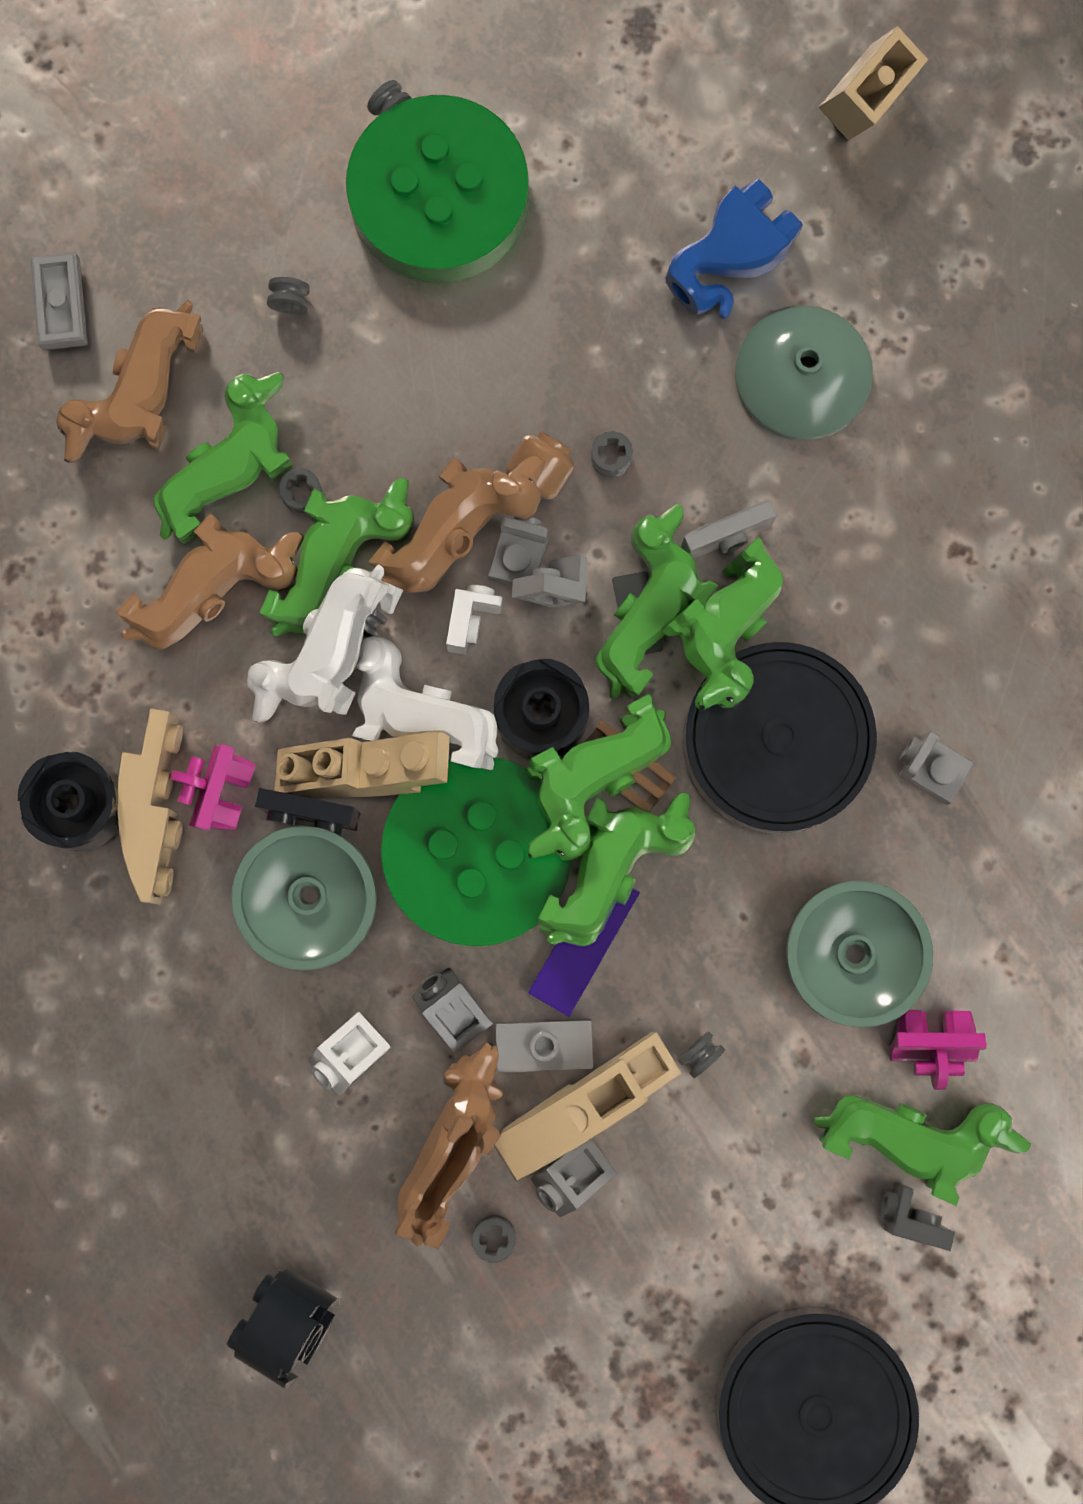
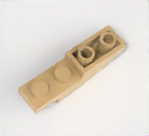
M150 709L141 755L122 752L118 776L117 810L123 856L137 895L141 902L161 905L162 896L169 895L173 882V869L168 868L171 850L179 847L183 830L182 822L177 821L179 813L169 808L161 807L162 800H168L172 791L173 781L170 780L172 772L168 770L172 753H178L180 749L183 730L182 726L178 725L179 718L172 713Z
M432 731L367 742L344 738L280 748L277 751L274 791L312 798L373 797L420 792L421 786L447 783L450 735L440 731Z
M650 1032L574 1085L568 1084L499 1131L501 1135L494 1147L513 1178L519 1180L565 1155L648 1102V1096L682 1074L657 1032Z

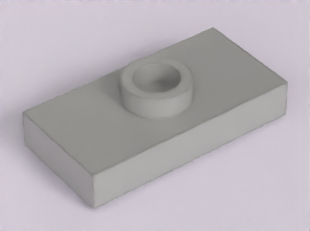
M76 252L31 257L38 346L42 350L88 345L80 258Z
M763 501L686 533L681 548L694 559L721 548L722 553L734 551L748 543V536L772 527L777 513L771 501Z
M591 1020L495 1024L496 1047L499 1056L497 1073L593 1069Z

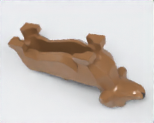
M187 300L176 311L160 307L152 308L143 316L138 324L129 350L120 348L113 365V374L119 376L110 397L99 402L71 400L60 408L56 423L59 432L66 438L64 461L68 463L78 461L83 456L88 443L93 437L121 445L139 438H146L149 446L159 451L167 427L162 424L164 418L158 414L164 408L167 400L171 356L177 351L180 341L185 342L187 350L195 352L203 331V325L200 324L201 316L195 313L190 314L193 307L190 301Z
M537 456L528 457L507 475L502 471H494L489 468L467 471V468L453 457L439 475L440 479L448 484L449 488L438 494L431 502L411 542L404 545L394 554L395 549L385 541L369 560L374 568L378 564L384 568L385 576L382 577L381 581L394 585L407 593L430 591L457 558H463L470 552L473 546V538L494 514H507L521 520H527L532 517L541 500V493L537 487V482L545 465L544 460Z
M210 513L194 530V533L203 541V545L188 552L181 560L161 597L153 600L149 605L144 604L142 606L143 601L133 593L116 611L131 626L121 632L122 638L142 640L152 648L162 650L183 639L202 619L205 622H209L217 617L225 605V601L222 599L223 596L240 580H253L273 590L286 589L294 582L297 576L298 568L294 558L303 542L304 536L298 532H290L270 548H265L248 533L243 531L227 532L225 527Z
M487 1042L473 1055H464L444 1073V1084L453 1089V1096L448 1100L438 1117L414 1168L398 1194L397 1209L399 1222L395 1235L408 1240L411 1239L417 1247L424 1243L426 1246L439 1249L450 1228L449 1222L444 1220L450 1199L473 1172L480 1160L481 1154L489 1155L501 1135L497 1128L492 1126L496 1113L491 1101L498 1100L503 1095V1090L493 1079L499 1056L498 1049L492 1042Z

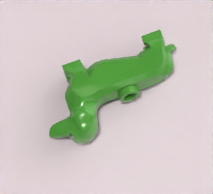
M281 372L260 379L250 374H241L229 382L224 397L234 419L232 432L213 447L208 442H205L193 449L186 456L189 464L167 480L153 498L154 508L162 521L160 529L161 538L164 540L170 538L174 531L184 545L188 544L197 537L194 530L201 523L195 515L202 511L205 504L247 488L255 482L261 470H264L272 480H275L293 467L290 458L285 452H277L279 430L264 407L283 387L284 377Z
M404 478L395 480L388 488L383 500L377 504L353 495L336 501H329L323 492L313 489L304 512L312 516L311 521L315 523L308 529L302 542L296 584L289 590L285 599L280 598L278 592L269 589L259 612L269 622L274 623L270 630L273 636L282 635L287 632L306 635L303 632V624L306 617L314 609H319L331 584L337 577L351 568H356L351 563L357 549L364 541L369 539L398 541L405 538L411 532L414 525V513L406 504L409 480Z
M679 504L671 507L660 517L653 515L643 517L632 530L631 544L646 563L649 570V579L638 597L629 593L618 607L614 616L620 622L604 642L596 656L595 664L598 670L611 683L610 698L616 700L621 695L622 690L631 699L640 694L654 675L648 669L642 671L637 669L640 662L644 659L645 651L666 635L662 631L693 601L698 599L701 604L707 602L718 587L711 580L707 582L700 581L694 558L672 540L674 533L684 518L683 508Z
M759 537L722 570L728 577H738L733 584L715 592L703 604L696 599L662 631L668 636H680L686 658L706 676V680L701 685L702 689L697 694L695 706L701 711L715 704L722 708H731L748 695L753 685L752 671L746 664L737 660L735 644L740 636L745 641L749 640L766 624L767 621L761 614L779 596L783 584L781 571L765 551L763 542Z
M650 694L626 706L625 709L628 714L619 720L622 726L626 728L623 733L581 743L571 748L563 760L559 758L553 747L531 758L529 762L530 767L527 768L526 773L531 779L540 780L541 786L537 800L538 807L548 821L550 828L529 843L528 856L530 858L555 854L562 860H573L583 854L591 842L590 829L584 814V804L606 790L611 797L625 791L635 783L632 775L650 766L658 757L668 752L671 746V736L664 723L666 712L662 709L656 710Z
M681 793L676 796L664 815L662 814L660 817L637 807H629L617 812L608 811L606 802L597 797L587 817V823L590 824L591 842L588 849L582 854L576 891L569 897L564 908L560 907L559 898L550 895L539 916V924H541L539 930L540 933L548 935L546 941L552 945L561 942L578 946L592 944L604 929L616 902L623 905L626 904L636 878L629 876L640 856L647 853L679 856L690 849L696 832L695 824L688 818L690 795Z
M854 1095L845 1096L841 1099L830 1116L814 1117V1124L818 1128H824L819 1138L820 1142L823 1143L824 1149L850 1159L853 1152L849 1146L850 1141H855L861 1145H871L906 1173L916 1178L927 1179L926 1187L932 1189V1196L957 1206L960 1198L956 1190L957 1185L978 1175L991 1148H1001L1019 1154L1027 1152L1031 1146L1028 1140L1012 1128V1117L1001 1106L992 1103L977 1105L970 1111L960 1126L947 1131L924 1123L927 1115L906 1104L899 1103L897 1110H894L870 1099Z

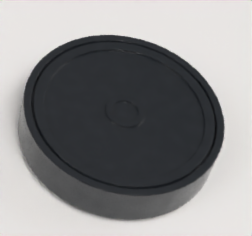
M772 642L754 645L735 653L737 660L746 664L753 674V685L748 695L731 708H722L715 704L701 711L695 706L697 694L702 689L700 685L689 706L683 730V750L690 777L703 799L717 813L742 828L765 834H791L816 827L836 816L855 799L865 785L872 770L877 747V730L869 699L856 678L841 663L815 648L789 642Z
M807 1306L784 1310L767 1317L747 1331L733 1347L725 1361L717 1384L716 1421L726 1455L742 1483L765 1504H877L898 1484L913 1457L919 1431V1408L911 1377L897 1353L879 1333L860 1319L845 1312L825 1307Z

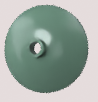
M791 306L777 310L761 319L743 340L735 366L737 391L742 404L750 416L768 431L793 440H816L830 436L846 427L863 408L869 396L873 379L870 352L860 333L840 315L815 306ZM809 356L815 360L816 366L807 368L802 365L800 359Z
M310 825L284 828L269 834L257 842L242 859L232 886L233 914L238 929L245 941L264 959L280 967L293 970H316L328 967L344 959L363 941L372 925L376 912V884L371 868L362 853L345 837ZM305 886H312L316 889L318 897L315 902L309 903L303 899L302 890Z
M851 881L831 886L819 892L802 907L795 917L788 935L786 957L789 974L797 992L816 1013L832 1022L845 1026L874 1027L897 1019L919 1000L932 972L933 946L923 917L903 895L878 883ZM851 945L859 947L862 952L860 961L855 964L849 962L846 957V951Z

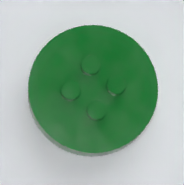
M427 95L408 99L394 105L387 112L384 111L377 116L362 132L348 162L346 173L347 199L358 235L378 261L407 278L430 283H447L475 276L489 269L507 254L524 226L529 205V180L527 163L520 143L507 124L496 114L468 99L449 95Z
M499 757L493 758V770L474 768L451 762V759H449L447 783L421 786L420 792L400 794L388 814L381 843V860L387 886L405 915L425 932L453 944L473 947L492 946L512 941L534 929L539 924V916L550 895L560 899L569 878L572 860H562L555 854L536 858L528 856L529 843L538 835L548 830L550 825L538 807L537 800L541 786L540 780L531 779L527 775L525 767Z

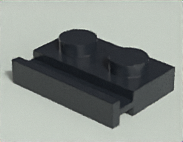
M259 788L255 804L256 808L267 813V821L294 826L295 820L298 819L313 822L315 827L341 835L342 829L357 831L361 813L352 806Z

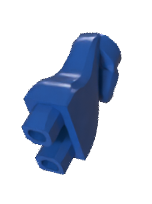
M760 179L754 180L741 190L734 186L719 202L714 214L712 227L708 234L701 240L682 248L673 256L665 277L666 284L676 299L690 312L702 314L715 306H720V318L728 319L734 303L732 292L727 287L719 284L704 286L697 280L696 275L711 274L733 278H753L764 275L785 260L789 247L799 236L803 225L791 211L785 210L772 222L762 213L772 203L773 195Z

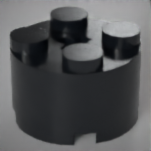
M553 659L533 660L514 666L503 676L495 691L494 716L497 722V729L504 742L513 751L526 758L531 759L551 747L554 748L559 757L566 754L581 740L588 723L589 698L581 678L572 668ZM544 701L550 702V713L552 716L543 715L539 720L535 719L531 705L534 703L540 706Z
M63 752L39 759L24 774L18 788L21 819L28 832L37 840L71 851H92L108 842L118 832V775L106 764L79 752ZM71 794L76 795V799L79 801L75 810L71 809L72 805L67 802Z
M290 1268L285 1269L283 1272L279 1271L275 1277L270 1274L264 1277L252 1298V1301L258 1305L248 1321L242 1319L237 1324L227 1342V1346L235 1351L234 1357L284 1389L290 1388L298 1378L297 1375L291 1372L297 1362L301 1361L308 1365L335 1316V1314L328 1310L339 1306L340 1299Z

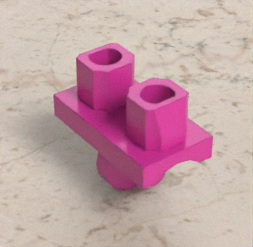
M220 744V746L214 745L204 779L200 778L205 760L191 756L186 773L172 770L170 780L182 784L177 802L191 805L196 788L200 789L189 826L202 830H209L210 827L235 830L242 806L220 800L219 797L224 782L248 788L255 764L233 754L235 748Z
M908 1010L898 1017L896 1036L889 1047L890 1061H914L915 1076H931L934 1090H945L948 1085V1076H964V1062H977L980 1050L987 1048L985 1033H976L971 1011L945 1012L942 1017L944 1033H928L926 1012L922 1010Z

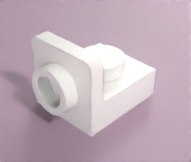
M468 585L466 591L455 590L446 641L447 652L466 655L468 643H477L481 616L473 615V611L501 614L502 597L494 595V589L480 585Z
M358 1012L324 1041L308 1061L312 1066V1074L319 1084L325 1089H333L338 1095H341L357 1078L380 1059L391 1046Z

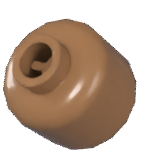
M542 431L539 432L537 437L526 435L522 438L506 466V473L508 475L511 471L515 470L528 457L537 456L544 460L545 465L539 476L537 487L542 498L553 500L559 495L574 469V462L568 456L571 449Z

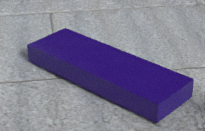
M633 888L625 905L616 902L604 929L592 944L587 946H578L567 942L556 944L528 993L570 1017L640 892Z

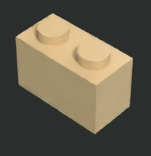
M897 26L867 48L818 108L850 140L878 122L928 59Z

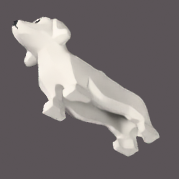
M378 564L372 572L361 568H351L333 581L319 609L311 611L304 621L303 632L307 637L297 660L290 664L276 660H264L250 667L247 687L255 695L252 719L255 722H264L270 719L282 699L297 706L313 707L318 705L319 709L323 712L331 713L334 711L337 714H347L356 692L346 687L342 682L352 674L357 664L366 618L372 614L379 602L381 610L393 614L403 592L402 589L381 581L384 575V568Z
M370 636L363 639L355 669L363 672L357 702L365 717V723L356 727L352 736L374 741L440 731L450 735L451 744L461 746L459 751L452 752L451 762L474 768L493 770V758H496L499 753L496 745L497 722L495 716L490 711L450 701L452 691L424 685L423 692L418 693L406 688L400 679L399 667L402 656L397 646L388 639L378 636Z

